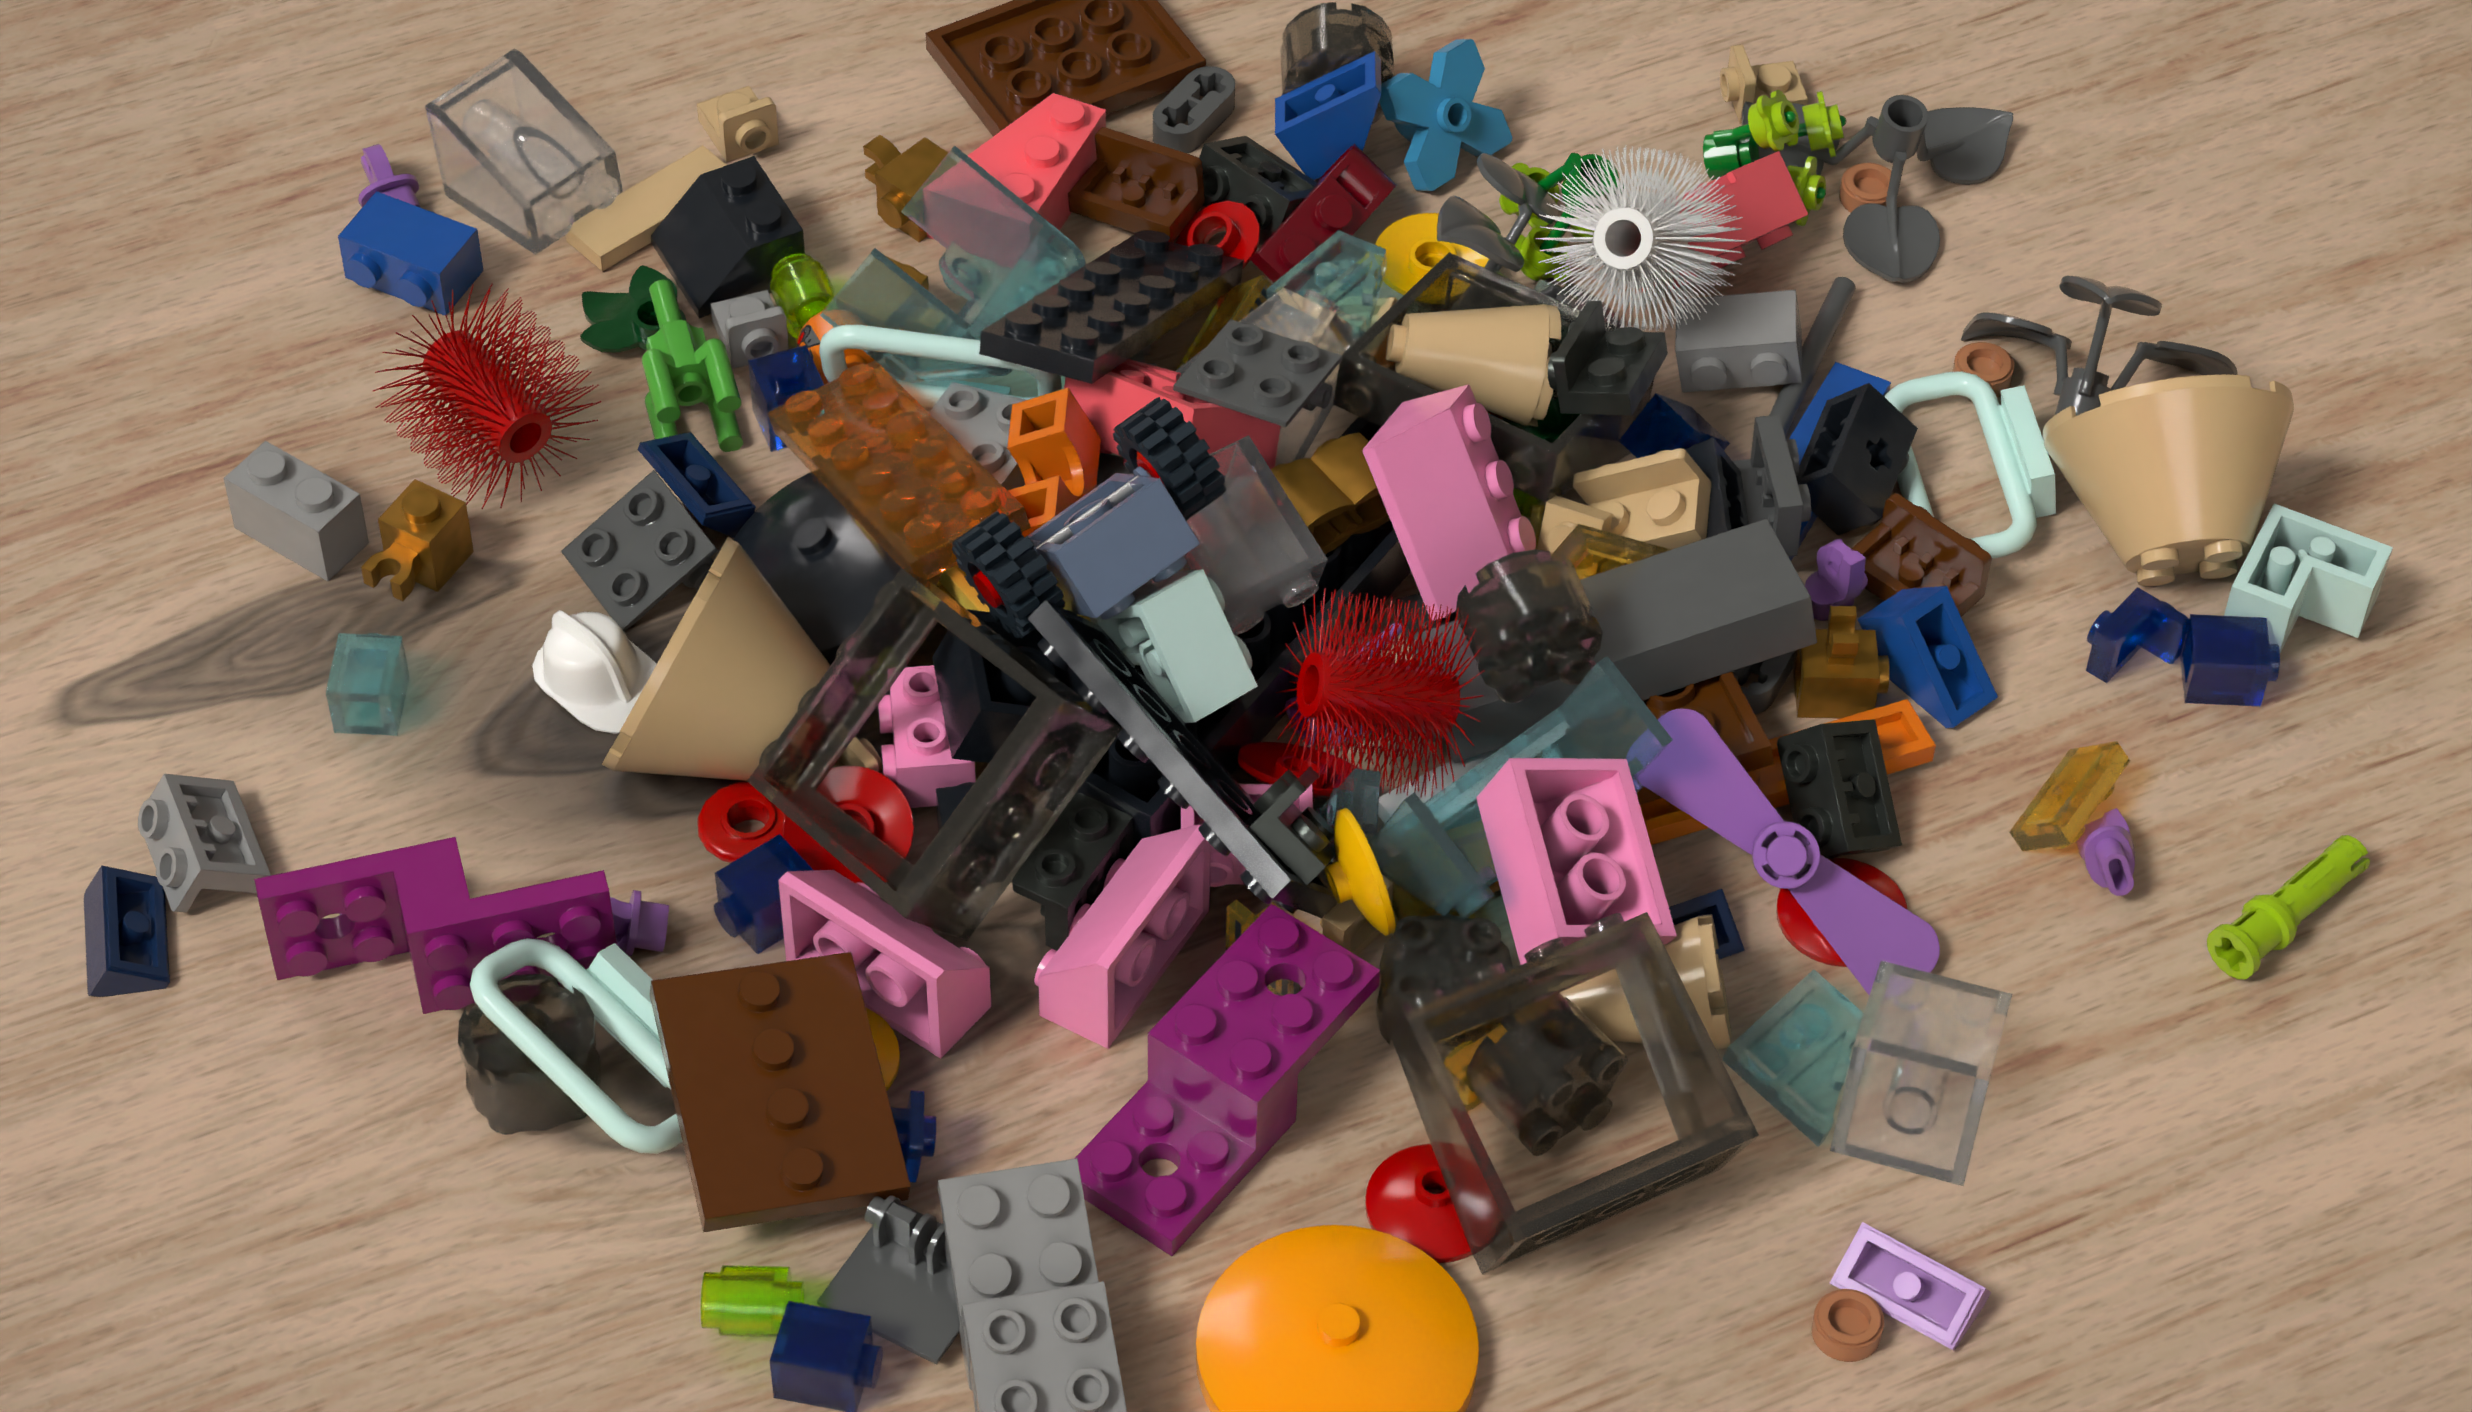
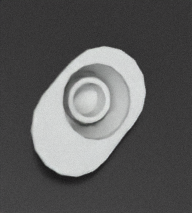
M559 610L552 617V628L548 631L543 647L537 652L532 667L534 679L538 686L578 721L595 731L619 734L657 664L628 639L623 629L611 617L599 612H581L567 615Z

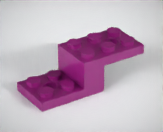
M456 837L254 879L277 980L296 976H312L328 969L361 962H377L389 956L409 952L423 1014L441 1010H458L475 1003L470 988L473 969L486 956L512 942L527 938L547 941L562 948L585 969L589 968L598 952L614 943L617 945L610 892L604 870L470 899ZM331 914H342L334 918H323ZM555 933L547 937L537 938L544 934ZM525 966L498 981V987L505 996H522L537 989L561 984L553 975L537 966Z
M1271 903L1148 1032L1147 1082L1074 1158L1078 1160L1084 1200L1162 1251L1173 1256L1296 1122L1298 1074L1379 987L1380 969ZM1283 979L1298 983L1302 990L1296 994L1280 996L1271 992L1267 987L1274 981ZM1166 1159L1173 1162L1178 1169L1169 1176L1153 1177L1142 1170V1166L1150 1160Z

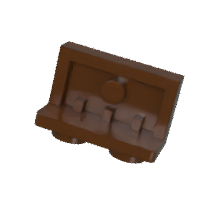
M1102 127L1095 135L1097 160L1068 193L1070 212L1134 233L1143 230L1162 232L1170 237V242H1173L1205 203L1201 159L1172 148Z
M1894 493L1885 501L1882 522L1851 548V550L1860 552L1866 558L1864 573L1868 581L1865 589L1883 601L1902 589L1947 586L1962 617L1985 595L1992 561L1991 555L1975 541L1962 536L1933 517L1926 509L1913 504L1898 493Z

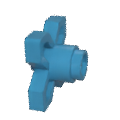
M1456 39L1434 52L1429 82L1414 73H1399L1381 84L1379 103L1386 120L1394 122L1398 132L1411 142L1404 159V164L1414 189L1417 191H1434L1455 178L1460 148L1479 157L1482 153L1492 155L1512 142L1513 137L1502 110L1472 102L1485 70L1473 39Z

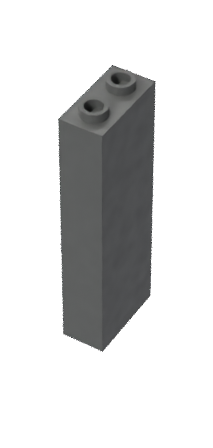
M1766 518L1468 617L1460 645L1466 635L1467 638L1456 655L1452 671L1455 670L1475 629H1477L1459 666L1470 656L1471 658L1455 675L1457 677L1482 647L1458 680L1459 685H1462L1485 670L1473 679L1471 683L1460 689V698L1484 695L1483 697L1461 700L1460 705L1470 707H1459V711L1480 720V722L1458 713L1456 722L1465 731L1473 745L1457 726L1454 725L1451 730L1462 759L1465 760L1550 732V727L1559 724L1565 727L1589 719V715L1595 713L1601 715L1625 707L1626 704L1631 702L1633 704L1641 702L1654 695L1659 696L1693 683L1695 684L1816 644L1817 637L1811 596ZM1467 617L1462 618L1459 623L1451 650L1456 644L1458 645ZM1455 621L1448 623L1446 634L1451 625L1452 627L1446 637L1445 653L1452 638ZM1445 624L1439 627L1438 637L1443 632L1438 640L1439 648L1445 632ZM1436 627L1431 628L1430 642L1434 640ZM1426 630L1422 632V644H1424L1427 636ZM1416 633V634L1414 635V645H1415V640L1417 641V638H1418V634H1419V633ZM1457 646L1450 654L1449 663L1455 654ZM1428 648L1426 649L1425 658L1428 654ZM1446 659V661L1444 662V671H1445L1447 659ZM1449 732L1447 735L1458 755L1455 754L1450 743H1448L1449 751L1454 763L1462 760Z

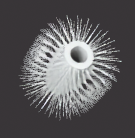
M1626 145L1623 148L1624 153L1622 152L1623 158L1621 157L1625 167L1624 176L1620 166L1617 147V151H1615L1616 156L1614 157L1618 165L1616 168L1620 174V182L1615 172L1610 150V157L1608 155L1611 166L1609 162H1606L1603 149V155L1601 154L1604 164L1602 161L1601 163L1608 176L1601 168L1596 153H1594L1598 162L1596 165L1600 173L1596 168L1594 170L1589 159L1587 160L1594 173L1589 167L1587 169L1582 158H1580L1587 172L1585 170L1584 172L1594 186L1581 174L1576 166L1575 168L1587 185L1582 180L1581 182L1596 198L1586 191L1575 179L1574 181L1589 197L1567 178L1582 196L1570 186L1568 187L1577 195H1574L1563 185L1561 186L1570 193V197L1585 206L1569 197L1567 198L1576 204L1558 195L1567 201L1565 202L1551 193L1549 194L1567 204V207L1546 204L1576 218L1539 214L1546 218L1594 231L1540 226V228L1593 235V237L1536 238L1556 241L1592 242L1540 250L1567 252V254L1538 262L1566 263V265L1545 274L1575 263L1556 272L1559 273L1576 266L1559 274L1561 276L1550 282L1552 283L1564 275L1567 277L1554 285L1572 275L1574 277L1565 283L1576 278L1558 294L1571 284L1585 277L1564 294L1566 295L1575 288L1561 304L1579 289L1581 290L1570 302L1588 289L1579 298L1581 301L1576 306L1577 308L1586 295L1594 290L1586 300H1601L1603 303L1608 295L1607 303L1603 307V315L1605 316L1607 307L1615 295L1613 306L1608 314L1607 328L1615 304L1618 301V309L1614 315L1615 319L1613 322L1615 330L1622 304L1623 316L1619 323L1621 324L1620 328L1624 327L1625 313L1630 303V317L1627 327H1631V315L1635 304L1636 319L1633 327L1639 329L1638 313L1641 306L1643 314L1641 330L1643 329V331L1647 328L1645 319L1647 304L1649 331L1650 327L1652 331V327L1654 328L1651 317L1652 301L1656 315V332L1659 331L1658 325L1660 328V324H1662L1657 312V300L1662 312L1664 331L1667 328L1666 323L1668 324L1665 314L1670 319L1672 328V322L1674 324L1671 316L1673 313L1667 303L1665 292L1673 306L1675 314L1673 317L1676 319L1678 329L1679 324L1681 325L1678 315L1680 319L1682 318L1675 305L1681 311L1687 325L1684 317L1686 314L1682 306L1684 308L1685 306L1678 296L1683 300L1687 307L1685 310L1689 311L1693 320L1694 317L1688 306L1693 312H1696L1699 320L1700 317L1694 306L1700 313L1701 311L1688 293L1707 313L1694 293L1705 305L1707 304L1686 282L1698 290L1711 305L1713 304L1705 297V294L1693 283L1719 305L1701 285L1715 294L1703 284L1705 283L1722 295L1710 285L1714 284L1705 278L1719 286L1721 285L1704 274L1725 285L1716 279L1718 278L1732 287L1733 285L1715 274L1735 275L1707 262L1742 264L1688 248L1734 253L1742 252L1690 245L1688 242H1745V240L1715 237H1694L1742 229H1736V227L1723 228L1724 226L1717 227V225L1743 218L1731 217V215L1723 218L1719 217L1725 215L1714 217L1733 207L1712 215V213L1730 205L1704 215L1722 206L1720 204L1733 197L1731 196L1719 204L1716 202L1724 197L1713 203L1710 202L1720 196L1718 195L1704 203L1721 188L1698 202L1719 185L1717 184L1708 191L1720 176L1704 190L1702 189L1707 185L1706 182L1696 189L1708 174L1704 178L1705 173L1703 175L1700 174L1696 178L1699 174L1698 170L1702 165L1701 162L1697 171L1691 177L1690 175L1695 170V168L1693 169L1695 163L1683 177L1688 170L1686 167L1690 160L1688 161V157L1685 165L1681 166L1683 156L1680 153L1675 173L1667 185L1670 171L1675 164V152L1668 174L1664 179L1665 168L1671 157L1669 158L1670 154L1668 155L1669 151L1665 153L1664 166L1659 175V164L1664 153H1662V150H1658L1657 167L1652 177V163L1656 149L1655 151L1653 149V153L1651 149V165L1647 176L1646 160L1650 148H1645V153L1643 151L1644 166L1641 173V147H1638L1637 155L1635 154L1637 160L1635 175L1632 146V151L1630 149L1629 153L1631 161L1630 178L1626 163ZM1607 163L1615 176L1617 187L1612 180ZM1683 167V170H1682V172H1681V174H1680V177L1678 178L1677 182H1676L1675 185L1673 186L1676 175L1679 173V171H1680L1681 168ZM1590 172L1593 174V176H1594L1595 179L1598 181V183L1600 184V186L1594 181V179L1592 178ZM1596 172L1599 174V176H1600L1601 179L1604 181V183L1606 184V186L1600 181V179H1599L1598 175L1596 174ZM1702 175L1698 182L1692 188H1690L1692 184ZM1605 176H1606L1607 179L1610 181L1611 187L1609 186V184H1608V182H1607ZM1685 178L1682 185L1676 191L1678 184ZM1691 179L1685 190L1678 196L1683 186ZM1593 188L1600 194V196H1598V195L1595 193V191L1593 190ZM1599 188L1606 194L1609 201L1605 198V196L1602 194ZM1697 190H1699L1692 198L1686 200V199L1689 198L1692 194H1694ZM1701 193H1703L1698 199L1692 201V200L1695 199L1698 195H1700ZM1706 206L1705 208H1703V209H1701V210H1699V211H1697V212H1695V213H1692V212H1694V211H1696V210H1698V209H1700V208ZM1586 267H1589V268H1587V269H1585V270H1583V271L1577 273L1578 271H1580V270H1582V269H1584V268H1586ZM1590 277H1592V278H1591L1590 280H1588L1585 284H1583L1580 288H1578L1585 280H1587V279H1589ZM1673 278L1677 281V283L1680 285L1683 291L1675 284ZM1596 279L1592 284L1585 288L1591 281ZM1605 282L1602 290L1592 299L1596 291ZM1606 289L1605 294L1599 299L1600 295ZM1671 291H1672V293H1673V295H1674V297H1675V299H1676L1678 305L1676 304V302H1675L1674 299L1672 298ZM1682 293H1683V294L1685 295V297L1689 300V302H1690V304L1692 305V307L1689 305V303H1688L1687 300L1684 298V296L1682 295ZM1662 298L1666 304L1668 315L1662 306Z

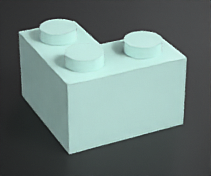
M2274 503L2231 587L2219 636L2277 658L2298 616L2358 638L2378 598L2393 547Z
M1203 569L1178 571L1160 582H1153L1150 579L1132 592L1135 601L1121 613L1105 620L1100 616L1098 618L1089 617L1091 622L1099 625L1134 665H1140L1146 679L1185 723L1197 722L1258 687L1250 670L1252 658L1244 642L1233 634L1223 612L1225 609L1224 597L1217 584L1206 576Z

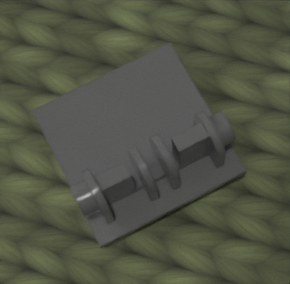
M1230 319L1173 385V390L1287 427L1302 408L1313 411L1316 407L1325 409L1328 406L1332 397L1333 387L1330 384L1324 383V381L1342 361V355L1318 348L1308 342L1297 341L1260 329L1253 324L1241 323Z
M654 470L561 550L562 554L607 613L618 623L624 632L680 583L689 588L699 590L714 562L711 556L718 551Z
M876 1196L870 1202L865 1213V1221L872 1224V1227L819 1297L817 1305L937 1365L960 1333V1321L944 1224L937 1222L936 1217L929 1213L923 1215L901 1204V1200L895 1196H889L886 1200Z

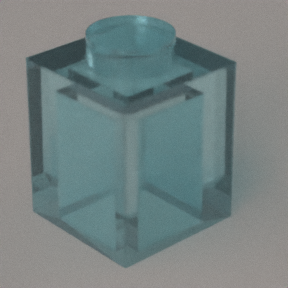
M377 633L338 634L326 688L334 733L398 736L410 678L402 636H387Z

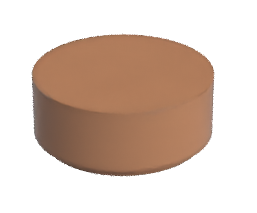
M1861 163L1848 168L1842 176L1839 199L1843 207L1852 212L1858 206L1868 203L1886 206L1891 170L1875 163Z
M1975 342L1965 345L1957 352L1952 372L1962 371L1977 375L1990 384L1998 398L2001 396V390L2008 389L2011 386L2014 361L2011 355L1998 345L1987 342Z
M1853 1289L1835 1290L1822 1297L1816 1305L1811 1327L1812 1337L1817 1347L1827 1356L1844 1362L1860 1361L1869 1357L1877 1350L1884 1328V1315L1878 1303L1867 1294Z

